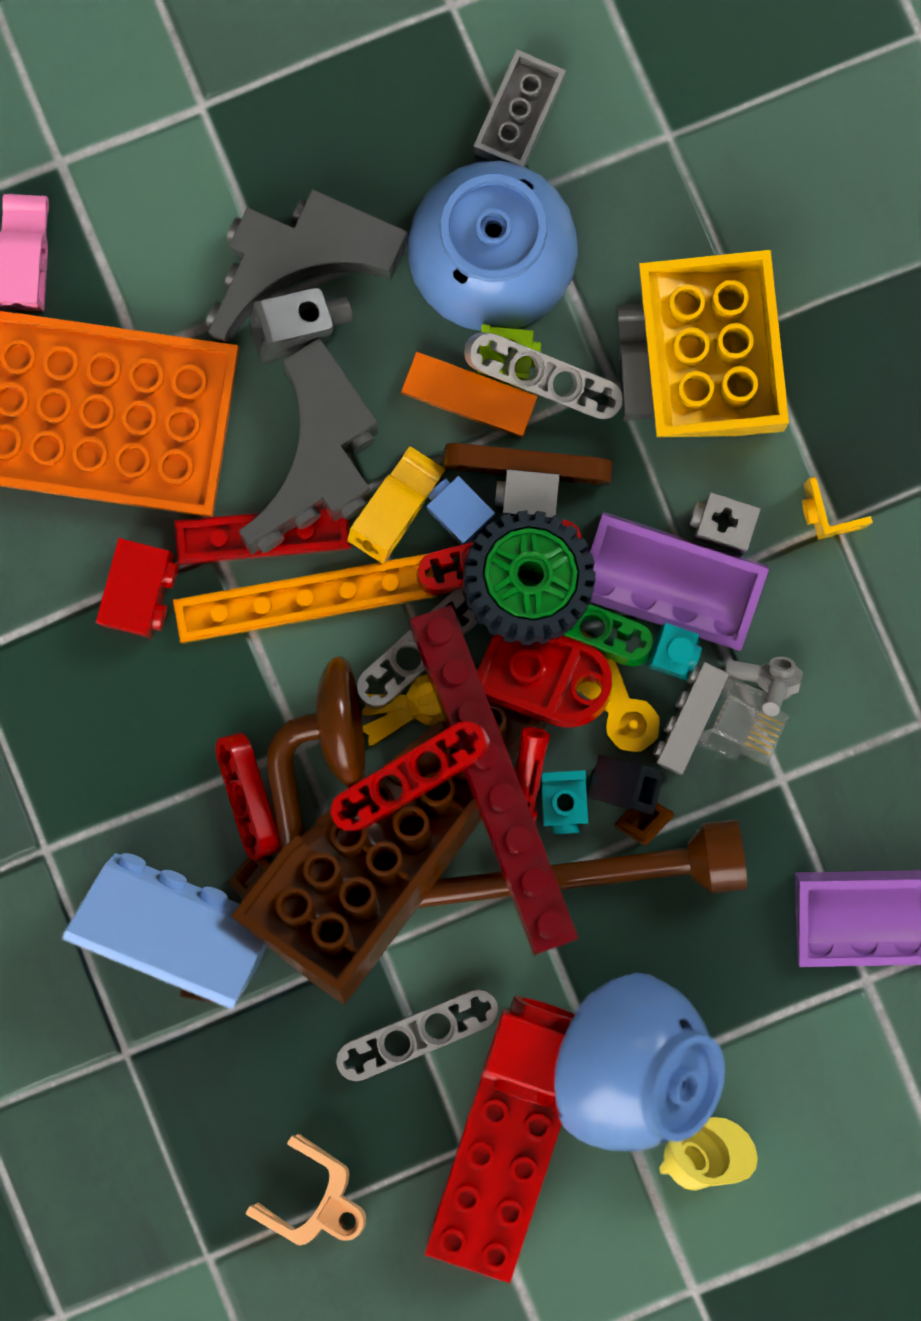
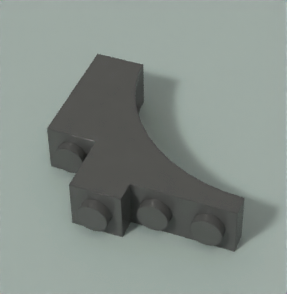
M313 189L308 200L301 199L294 211L292 223L296 225L295 228L247 207L242 219L236 217L233 220L227 234L233 257L241 260L240 264L234 262L230 267L224 283L228 290L222 303L216 301L207 317L206 325L210 326L208 332L212 340L231 344L240 327L251 315L254 302L268 299L285 287L307 278L329 273L354 272L384 277L391 281L407 246V231Z
M320 338L283 360L285 374L292 384L299 405L300 433L292 467L277 495L253 521L239 530L241 539L251 555L259 550L262 553L271 551L283 542V535L296 526L299 529L310 526L320 518L321 514L319 511L324 508L334 522L342 517L345 520H349L360 514L367 505L366 501L370 499V489L347 456V453L352 451L353 454H358L374 443V436L378 434L377 421Z

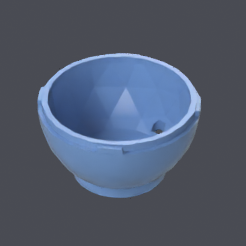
M504 161L476 162L459 167L441 178L421 200L413 216L407 240L408 263L411 275L427 303L442 317L464 328L481 331L482 324L490 325V327L520 329L547 314L564 296L573 278L578 259L577 232L570 209L559 192L543 176L521 165ZM496 224L502 229V233L495 238L489 237L485 233L486 227ZM458 269L463 275L468 277L467 282H458L454 278L453 273Z
M633 973L613 979L595 992H591L577 1009L563 1039L556 1063L555 1075L556 1100L560 1112L558 1117L567 1132L574 1135L579 1141L609 1151L638 1152L654 1148L668 1141L680 1142L699 1132L707 1123L720 1099L725 1075L722 1051L716 1041L710 1038L707 1027L697 1010L676 988L650 974Z

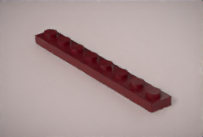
M452 605L411 618L408 624L447 727L450 728L462 721L473 722L481 726L488 734L489 749L486 755L478 762L464 769L533 956L579 939ZM463 731L460 733L462 742L455 746L457 752L464 749L472 754L475 751L473 743L479 739L478 735H470Z

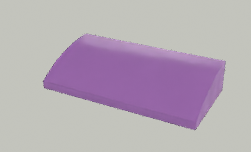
M603 512L589 554L593 555L595 562L593 570L596 571L594 592L590 602L659 625L669 623L697 633L699 638L741 651L769 567L766 564Z
M921 870L795 872V921L799 967L921 965Z

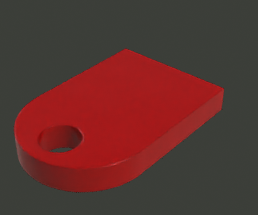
M498 634L496 637H492L477 670L489 702L564 728L585 725L596 719L607 707L612 694V672L606 658L595 647L564 635L540 645L539 642H534L531 646L521 645V642L518 641L513 643L503 641L504 637ZM584 682H593L601 688V693L595 699L585 700L578 696L576 690Z

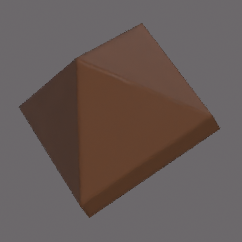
M657 803L654 815L628 809L614 823V826L642 845L647 846L675 815L673 811Z
M248 856L227 883L244 899L271 863L265 857L252 860Z

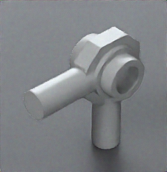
M774 657L769 663L762 664V666L728 659L725 671L729 673L728 677L758 683L766 692L762 711L770 717L779 714L783 700L790 698L792 694L799 693L803 679V671L796 666L792 659L787 657Z

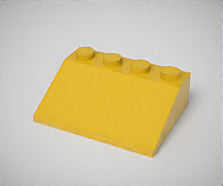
M771 250L639 263L656 437L745 436L784 432L789 424Z

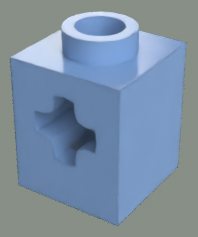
M459 476L451 483L444 479L427 496L431 500L427 505V512L459 545L470 543L495 518V513Z

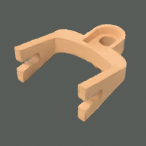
M301 1134L291 1136L287 1143L288 1145L329 1170L328 1187L320 1205L310 1219L299 1228L292 1227L260 1203L249 1206L245 1214L297 1245H304L312 1241L322 1229L337 1239L344 1241L359 1236L366 1225V1213L362 1207L343 1196L349 1181L348 1167ZM345 1212L354 1215L356 1219L354 1227H349L345 1224L343 1215Z

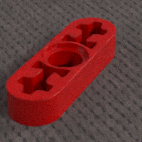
M243 733L218 738L215 746L216 758L243 848L252 860L275 855L279 850V836L251 743Z

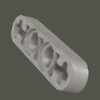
M487 332L475 333L465 344V360L470 367L479 372L595 418H611L621 408L622 392L612 381L496 334ZM489 341H491L490 349L492 351L506 355L504 363L485 359L483 364H481L482 356L477 353L479 345L487 346ZM527 355L534 361L535 370L529 379L522 381L515 375L514 368L517 360ZM567 371L572 376L573 385L569 393L559 396L553 389V380L560 372ZM584 388L598 393L604 391V395L609 398L607 405H599L597 407L598 403L596 401L581 396Z
M463 588L451 592L430 612L452 605L453 610L456 612L465 602ZM469 609L461 617L467 624L462 627L458 620L463 636L478 624L475 619V613ZM411 629L359 677L357 694L361 703L373 709L387 706L408 688L417 677L426 671L422 658L418 668L410 671L403 670L396 662V654L403 648L410 647L419 652ZM388 662L392 672L404 681L397 685L393 677L384 687L385 697L381 698L375 694L370 698L366 694L369 688L366 681L370 678L375 682L380 681L388 671L381 666Z
M471 989L359 1036L342 1046L337 1055V1068L341 1075L348 1080H364L481 1031L492 1025L497 1018V1000L492 993L485 989ZM478 996L481 1002L489 1001L491 1008L486 1010V1019L479 1021L476 1015L469 1016L463 1019L467 1028L461 1031L458 1030L457 1019L449 1008L450 1006L458 1004L460 1013L471 1007L470 999ZM436 1013L445 1015L451 1024L449 1033L445 1037L438 1039L428 1035L425 1029L427 1018ZM396 1030L407 1034L410 1040L408 1051L398 1056L389 1053L384 1044L387 1034ZM376 1038L378 1052L386 1062L378 1065L377 1057L374 1056L364 1062V1070L361 1072H357L354 1066L347 1068L344 1061L350 1057L349 1050L356 1048L359 1054L368 1052L373 1048L368 1041Z

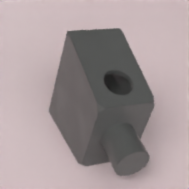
M313 288L254 302L248 325L262 365L291 356L318 338L321 339L324 345L327 344L333 327L352 322L353 315L346 296L325 302L322 290L320 288Z

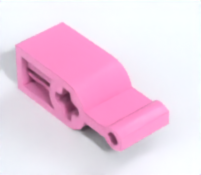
M4 194L2 203V231H0V309L44 312L48 259L46 229L49 199L47 196Z

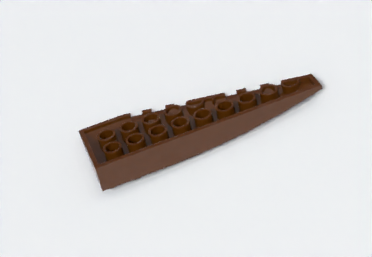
M580 630L585 637L594 639L590 635ZM489 702L515 770L522 729L525 727H535L544 730L548 723ZM438 721L386 763L384 767L448 729L446 722ZM444 741L439 746L448 754L452 767L457 764V760L451 755L457 751L455 747L452 749L447 748ZM433 752L423 754L419 758L417 765L419 773L425 778L435 777L441 769L440 758ZM464 770L361 831H345L339 828L333 822L331 809H329L316 820L317 824L302 836L297 835L284 846L231 917L308 980L345 1005L482 820ZM390 775L381 781L379 791L385 800L394 801L400 797L403 786L398 777ZM369 788L363 790L369 797L367 800L359 804L352 803L350 800L346 802L348 810L343 813L344 819H354L357 823L360 820L358 812L368 805H373L375 812L380 810V806L372 800Z

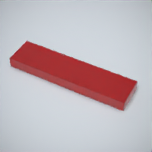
M324 508L319 511L321 514L320 518L304 529H299L296 526L283 535V542L271 551L262 553L259 550L252 555L243 543L239 530L253 521L260 513L175 520L177 560L179 565L351 550V543L347 541L350 532L349 520H345L342 517L334 522Z

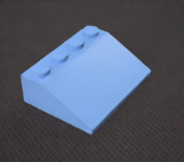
M115 853L103 866L67 927L63 939L233 1009L258 969L267 947L231 917L240 904L227 899L228 896L219 889L213 887L200 888L186 882L187 879L180 873L171 870H163L161 872L146 866V862L136 855L122 853L120 855Z

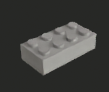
M516 50L475 141L473 154L489 161H504L526 168L565 80L566 70Z
M706 662L699 665V667L695 666L686 681L690 684L687 692H681L675 704V707L678 708L676 716L672 715V717H669L663 732L667 733L664 741H658L652 753V756L656 758L653 764L676 775L683 774L729 673Z

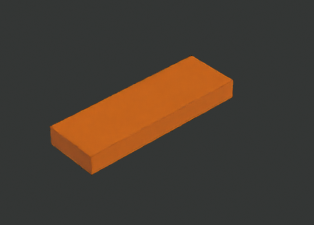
M417 351L401 391L402 395L522 439L538 398L534 394Z

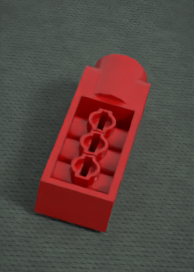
M522 996L513 997L510 1009L503 1008L426 1242V1256L509 1284L511 1283L562 1126L558 1117L560 1112L555 1092L556 1063L563 1039L575 1013Z

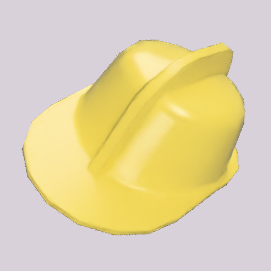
M710 1117L700 1131L692 1137L680 1142L669 1141L666 1144L663 1155L664 1161L660 1165L659 1170L661 1174H670L675 1182L683 1188L697 1191L709 1186L738 1183L748 1179L756 1170L758 1156L752 1139L743 1128L726 1118Z

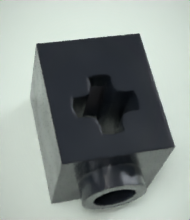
M599 755L596 767L590 776L588 798L654 815L665 773L644 765Z

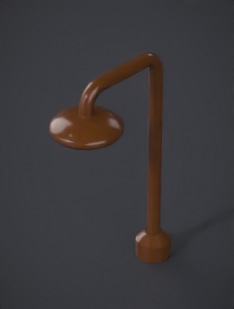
M341 656L332 658L321 674L315 696L316 713L306 714L286 722L275 732L268 747L267 767L281 850L297 835L302 836L305 833L294 768V753L298 746L303 742L319 739L322 754L329 769L347 788L352 787L365 778V744L357 687L350 663ZM738 819L702 823L687 842V848L551 865L560 890L691 874V878L711 894L747 889L745 857ZM502 871L442 878L437 880L418 908L511 897Z

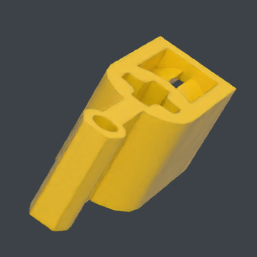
M410 446L352 525L347 541L384 564L420 512L429 493L445 474L446 469Z

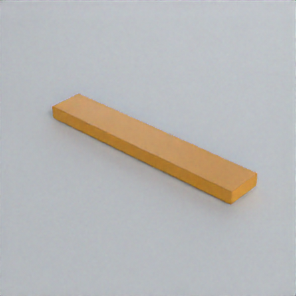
M428 554L390 560L384 564L380 562L175 599L173 603L180 643L183 644L437 598V595H431L423 591L417 582L416 573L419 563ZM432 564L429 573L425 575L426 578L434 577Z

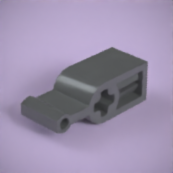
M643 304L618 305L619 369L623 398L622 418L623 421L655 419Z

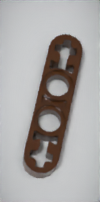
M448 443L445 444L443 467L456 471L503 476L507 475V470L558 474L560 482L610 485L613 461L579 455Z

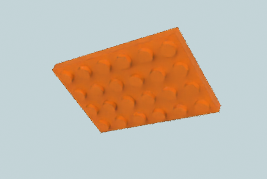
M0 311V487L214 517L239 358V346Z

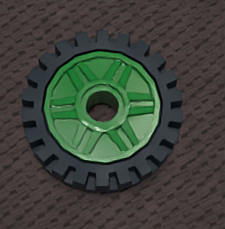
M528 510L518 511L515 516H511L509 513L501 516L496 523L494 521L491 522L475 539L465 561L463 590L467 597L466 603L469 610H473L475 619L480 625L484 624L488 627L487 632L495 637L498 634L504 637L503 641L509 643L518 641L521 642V645L531 646L534 642H539L540 645L548 643L553 638L558 639L569 629H572L581 619L588 608L594 592L596 571L593 570L595 562L593 555L588 554V544L584 538L579 539L576 536L577 530L571 524L568 527L562 524L563 519L555 515L552 519L545 517L546 512L536 511L532 515L528 514ZM523 570L533 571L539 577L540 583L532 587L526 586L519 580L518 573Z

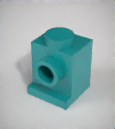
M669 623L658 626L651 656L647 660L645 667L687 681L690 671H693L695 666H697L701 655L702 647L699 646V634Z
M586 771L542 773L540 784L543 826H553V834L580 833L579 824L588 823ZM562 794H568L573 799V807L569 811H561L557 807V798Z

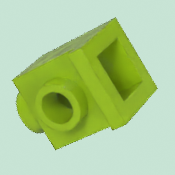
M482 324L481 332L499 335L541 353V342H533L534 330L498 328ZM489 341L487 346L480 345L481 364H483L485 359L504 363L506 355L492 351L490 349L491 341ZM527 355L522 356L515 363L514 371L518 379L527 380L530 378V368H535L531 357ZM478 371V374H479V375L487 376V377H492V376H489V375H487V374H484V373Z

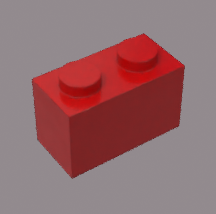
M118 538L96 623L103 627L153 639L155 630L161 631L165 623L167 606L162 605L166 588L173 589L176 582L179 564L173 563L175 556L168 550Z

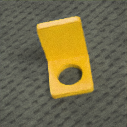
M816 477L809 478L804 483L807 499L802 500L803 513L807 524H814L818 540L863 529L873 523L872 517L869 516L829 527Z

